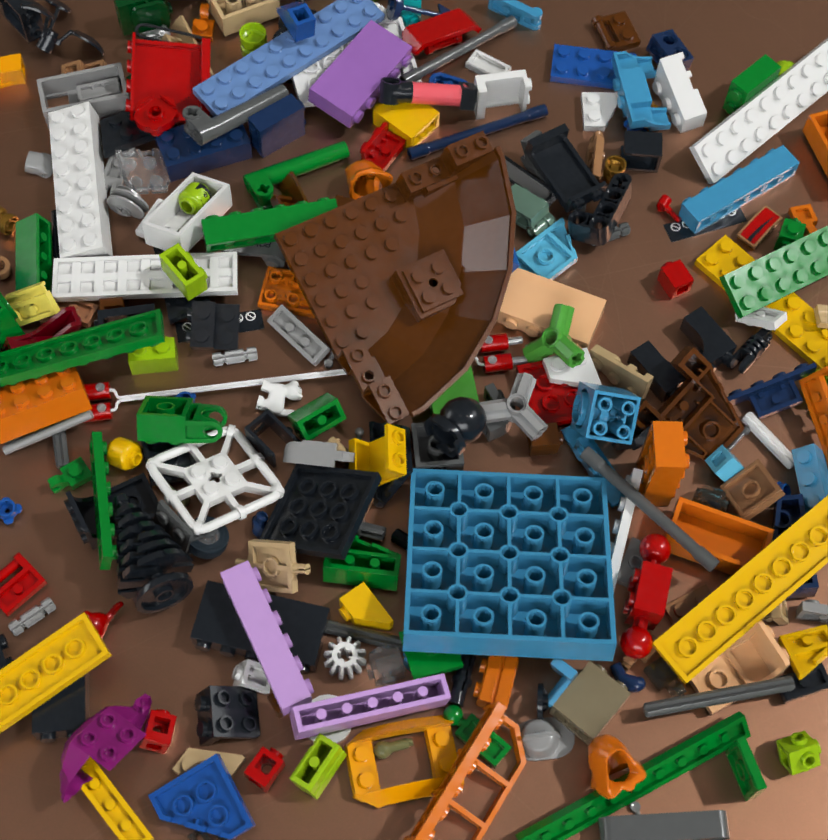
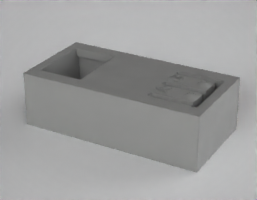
M121 62L36 79L42 111L48 129L49 112L89 101L99 118L126 111V99H130L129 93L126 92V80ZM118 77L123 93L79 102L76 86ZM68 96L69 104L52 108L48 107L47 100Z

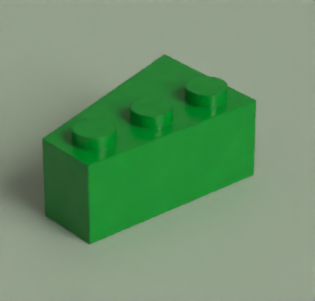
M356 535L345 560L324 558L323 582L358 586L364 582L368 588L397 591L401 554L376 543H367Z

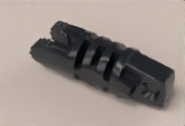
M762 328L755 335H752L733 354L734 357L726 363V367L734 369L740 363L738 371L744 374L769 347L772 340V330Z

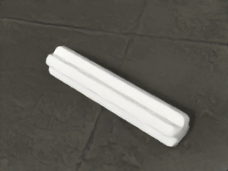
M753 412L745 414L742 418L745 426L750 428V431L787 469L794 466L793 456L786 446Z

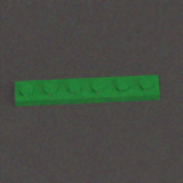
M92 432L89 452L99 569L110 570L112 560L117 558V547L112 545V538L115 536L114 523H110V517L113 515V504L108 502V496L111 494V483L106 481V476L109 474V462L104 461V456L107 455V442L102 440V432Z

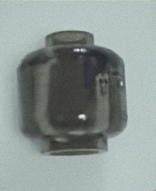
M707 484L697 488L692 499L694 502L723 512H727L730 501L726 500L725 490Z

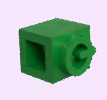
M785 218L778 232L773 250H777L802 238L806 224L800 222L798 218Z

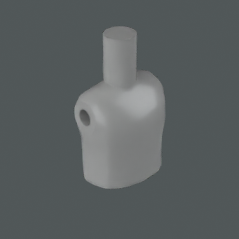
M29 151L25 162V172L42 178L51 177L53 173L52 155Z

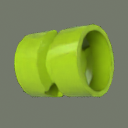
M249 22L240 28L239 38L243 57L267 43L266 29L260 23Z

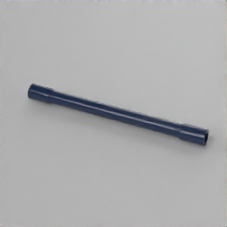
M541 104L490 123L428 143L407 148L409 159L415 160L427 156L432 152L445 149L446 146L481 131H484L485 135L527 121L548 116V109L545 104Z

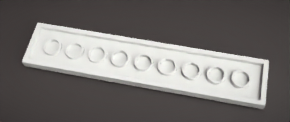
M828 38L689 147L708 184L716 183L828 92Z

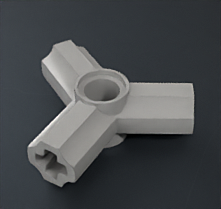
M525 372L517 373L508 398L479 402L485 411L486 423L508 420L515 423L531 441L539 438L547 430L548 425L528 405L537 379ZM511 406H518L521 410H514Z

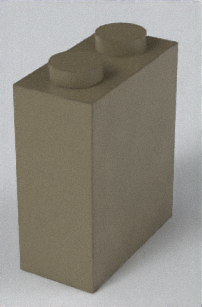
M589 661L554 703L549 714L589 746L591 741L599 736L625 704L631 693L624 683L611 678L603 666Z

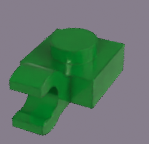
M79 457L59 468L62 475L52 476L47 481L53 493L56 494L67 486H70L72 490L79 488L91 481L92 475L86 463Z

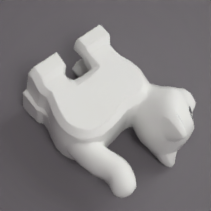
M264 379L260 391L268 393V398L264 399L263 396L259 395L255 409L261 411L269 409L276 416L287 417V415L295 410L284 409L285 398L301 400L303 397L299 383L292 380L284 385L281 383H271Z

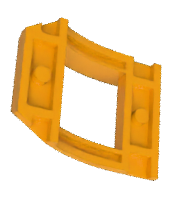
M443 715L407 719L362 730L344 746L345 753L347 754L346 760L353 799L362 803L366 802L378 809L400 802L433 797L431 793L434 789L439 788L457 759L451 728L454 722L444 719ZM424 731L433 778L380 789L372 741Z

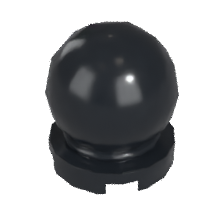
M460 396L449 400L440 410V414L430 416L424 422V428L428 437L432 434L438 441L436 447L445 455L453 458L455 455H461L466 450V444L472 443L482 435L485 430L487 417L483 407L477 400Z

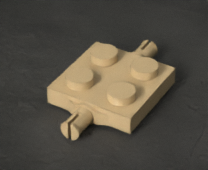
M249 540L248 558H237L235 560V564H241L248 560L252 568L256 566L262 578L259 581L262 590L266 588L268 592L290 594L298 592L297 574L308 575L311 569H307L310 568V564L297 563L295 542Z

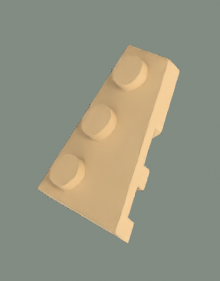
M597 344L590 350L589 354L595 369L607 376L613 385H618L620 388L641 397V399L647 397L654 376L649 373L645 375L638 373L636 366L631 363L628 366L624 365L617 355Z

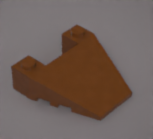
M685 346L670 364L686 380L658 411L646 400L641 399L635 428L651 427L653 421H682L683 430L688 433V443L685 446V452L705 460L722 444L727 448L744 430V427L732 403L729 402L722 384L718 381L711 363L696 348Z

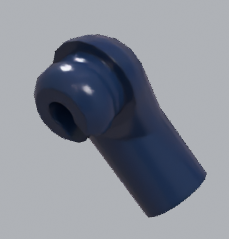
M258 511L252 518V533L258 539L269 519L264 511Z
M621 662L610 666L615 680L624 683L629 692L637 693L645 688V680L642 677L626 674Z

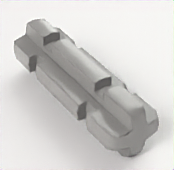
M248 347L247 350H243V348L225 351V354H221V352L212 354L214 366H223V363H227V365L242 363L246 359L249 361L258 359L256 347Z
M49 597L45 598L40 602L41 605H35L19 616V620L15 619L10 622L8 628L14 636H18L24 632L23 629L25 627L30 628L45 617L44 614L47 613L49 615L56 610L54 602Z

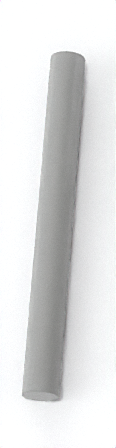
M88 410L2 446V450L5 455H8L93 419L94 415L91 410Z

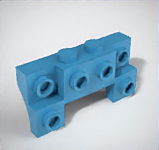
M627 51L613 52L611 61L616 76L613 79V89L617 91L619 109L622 108L624 117L627 116L630 129L648 127L649 132L670 129L671 122H669L667 117V107H651L652 98L646 79L655 78L656 70H654L652 65V56H635Z

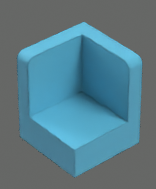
M723 444L705 459V462L712 471L724 482L745 468Z

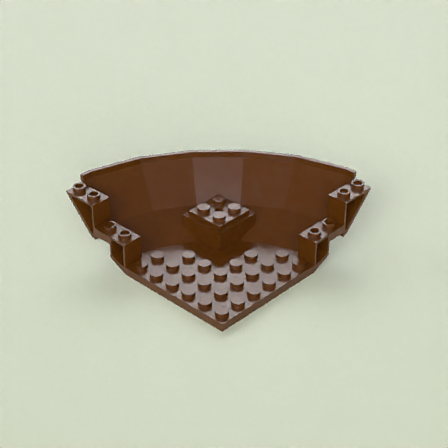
M484 131L478 132L446 146L440 157L402 172L396 183L274 235L336 360L347 376H353L362 393V398L388 424H392L409 415L414 417L423 413L467 372L497 322L513 270L516 209L505 156L500 146L495 147L493 150ZM432 168H438L439 173H435ZM431 279L435 280L436 283H437V286H436V287L430 286V285H429V280H431ZM365 373H371L372 379H366Z

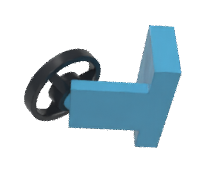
M553 659L550 663L551 669L561 676L548 694L543 683H538L537 719L543 720L544 711L554 705L578 675V672L562 659Z

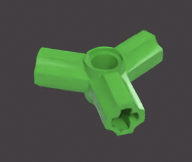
M563 304L554 305L549 327L544 330L541 337L526 344L525 348H523V354L529 363L541 361L543 358L554 353L571 368L583 362L585 352L568 335L575 308Z

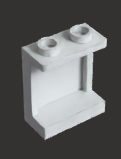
M525 69L475 76L474 85L477 89L474 112L476 120L485 119V110L490 107L519 104L521 112L526 111L527 104H530L529 91L532 90L531 78H527Z

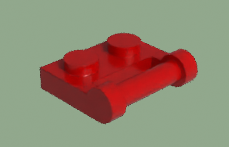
M19 552L13 556V560L0 570L1 583L19 567L23 568L0 588V609L7 617L47 584L46 580Z

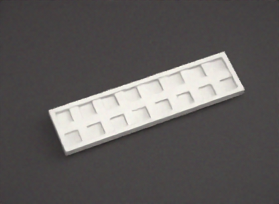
M237 251L190 253L194 262L199 267H202L208 276V279H206L208 289L196 297L238 295ZM160 254L54 258L52 296L56 302L97 301L99 299L123 297V300L185 297L162 270Z

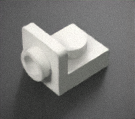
M246 659L235 666L232 673V679H234L233 686L245 687L263 694L270 693L271 687L259 662Z

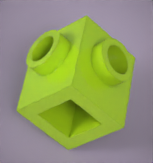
M805 730L776 740L779 761L792 776L821 765L819 756L821 754L820 744Z

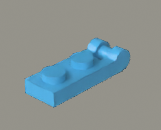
M489 0L488 9L506 18L513 15L517 19V23L536 31L541 27L543 11L539 7L531 8L517 0Z

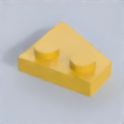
M826 624L779 636L778 643L780 647L787 651L790 665L798 680L803 679L828 657V627Z

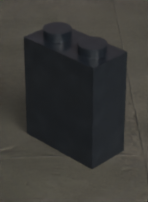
M86 673L32 711V734L37 740H40L42 743L55 742L56 738L64 737L68 740L90 718L89 673Z

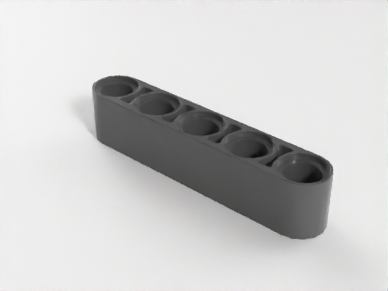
M726 810L619 815L598 818L600 840L730 839Z

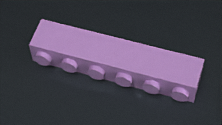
M247 560L220 572L222 582L283 716L289 714L294 706L312 703L311 694L315 693L310 680L308 678L304 680L300 671L304 670L298 655L293 657L289 649L293 645L288 633L282 634L279 626L282 625L281 618L277 610L272 612L269 606L272 600L266 588L262 590L259 581L262 578L257 567L252 568Z
M442 673L294 706L289 716L295 740L317 736L319 733L326 734L444 707L451 699L445 674Z

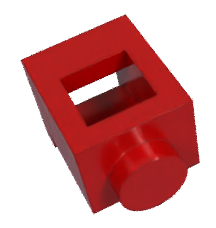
M151 709L143 731L147 735L141 740L139 748L164 754L170 746L177 716L171 715L169 711L164 709Z
M262 746L244 771L245 778L267 793L270 786L285 767V762L282 760L284 756L272 747L268 750ZM265 765L272 767L269 773L262 772V768Z

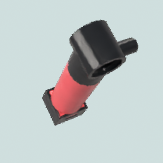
M383 77L380 81L378 101L386 105L412 103L457 106L460 110L474 111L477 89L473 83L459 82L458 85L401 81L394 77Z

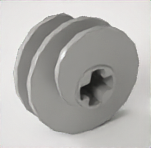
M118 185L113 189L111 195L106 200L111 210L125 217L132 216L137 219H143L145 216L144 212L149 210L148 204L141 196L124 185Z

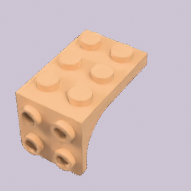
M761 620L692 678L689 683L694 691L699 693L779 677L788 668L790 658L787 651L780 647L775 640L771 627L765 625ZM734 702L705 708L711 716Z

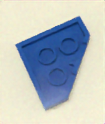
M217 753L148 795L160 820L207 832L225 839L234 840L256 826L220 754Z

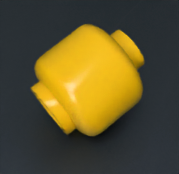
M117 437L107 445V461L116 468L123 471H131L142 461V448L136 441L126 437Z

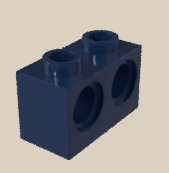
M673 29L652 34L646 48L657 65L661 58L683 52L685 59L682 62L686 71H688L694 60L692 54Z

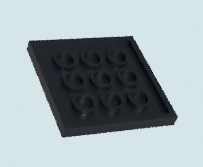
M296 464L284 487V496L278 499L259 539L295 542L296 554L345 560L382 477L378 472Z

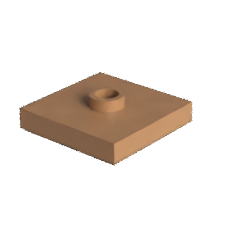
M759 459L719 486L739 516L748 521L786 495Z

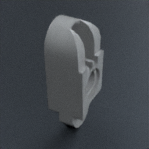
M311 440L293 441L285 446L283 462L335 468L336 461L354 462L355 453L337 451V443Z

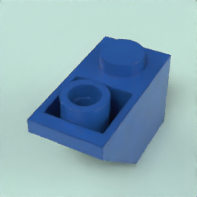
M295 1L277 8L276 11L295 42L315 35L316 18L307 3Z

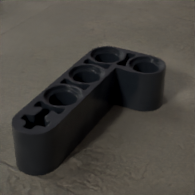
M618 173L613 176L604 192L605 195L601 198L594 213L574 211L569 214L568 234H570L571 239L597 246L604 245L609 241L632 196V178L629 174Z

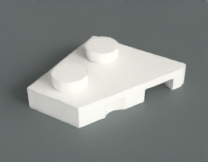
M617 92L581 93L583 131H605L618 105Z
M587 347L582 348L585 352V359L574 368L569 367L557 355L543 358L542 364L550 383L568 384L569 386L578 387L579 381L602 385Z

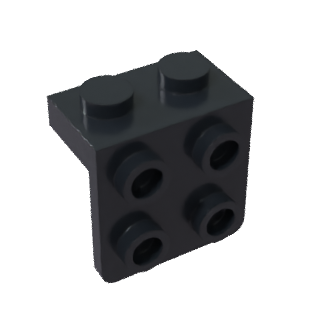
M209 685L196 694L194 706L198 715L196 732L199 737L200 746H210L220 739H256L260 736L256 691L239 686Z

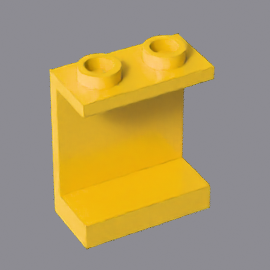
M388 423L384 425L385 436L366 442L353 438L348 441L349 452L355 453L354 462H349V469L378 472L382 477L379 486L407 475L406 430Z

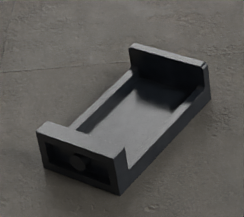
M564 123L528 140L524 153L566 213L574 209L578 211L591 201L597 202L603 198L607 183L605 181L599 183L568 140L569 129Z

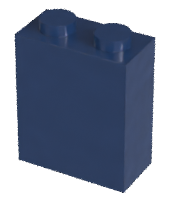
M292 93L248 117L251 145L262 158L305 135V107L302 101L297 100Z

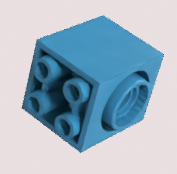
M579 381L577 395L572 407L570 428L585 438L632 445L641 397L626 389Z

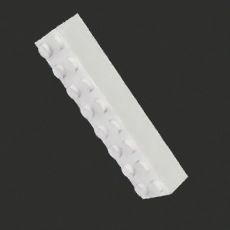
M89 101L49 112L60 258L113 256L109 211L106 202L107 191L105 188L99 116Z

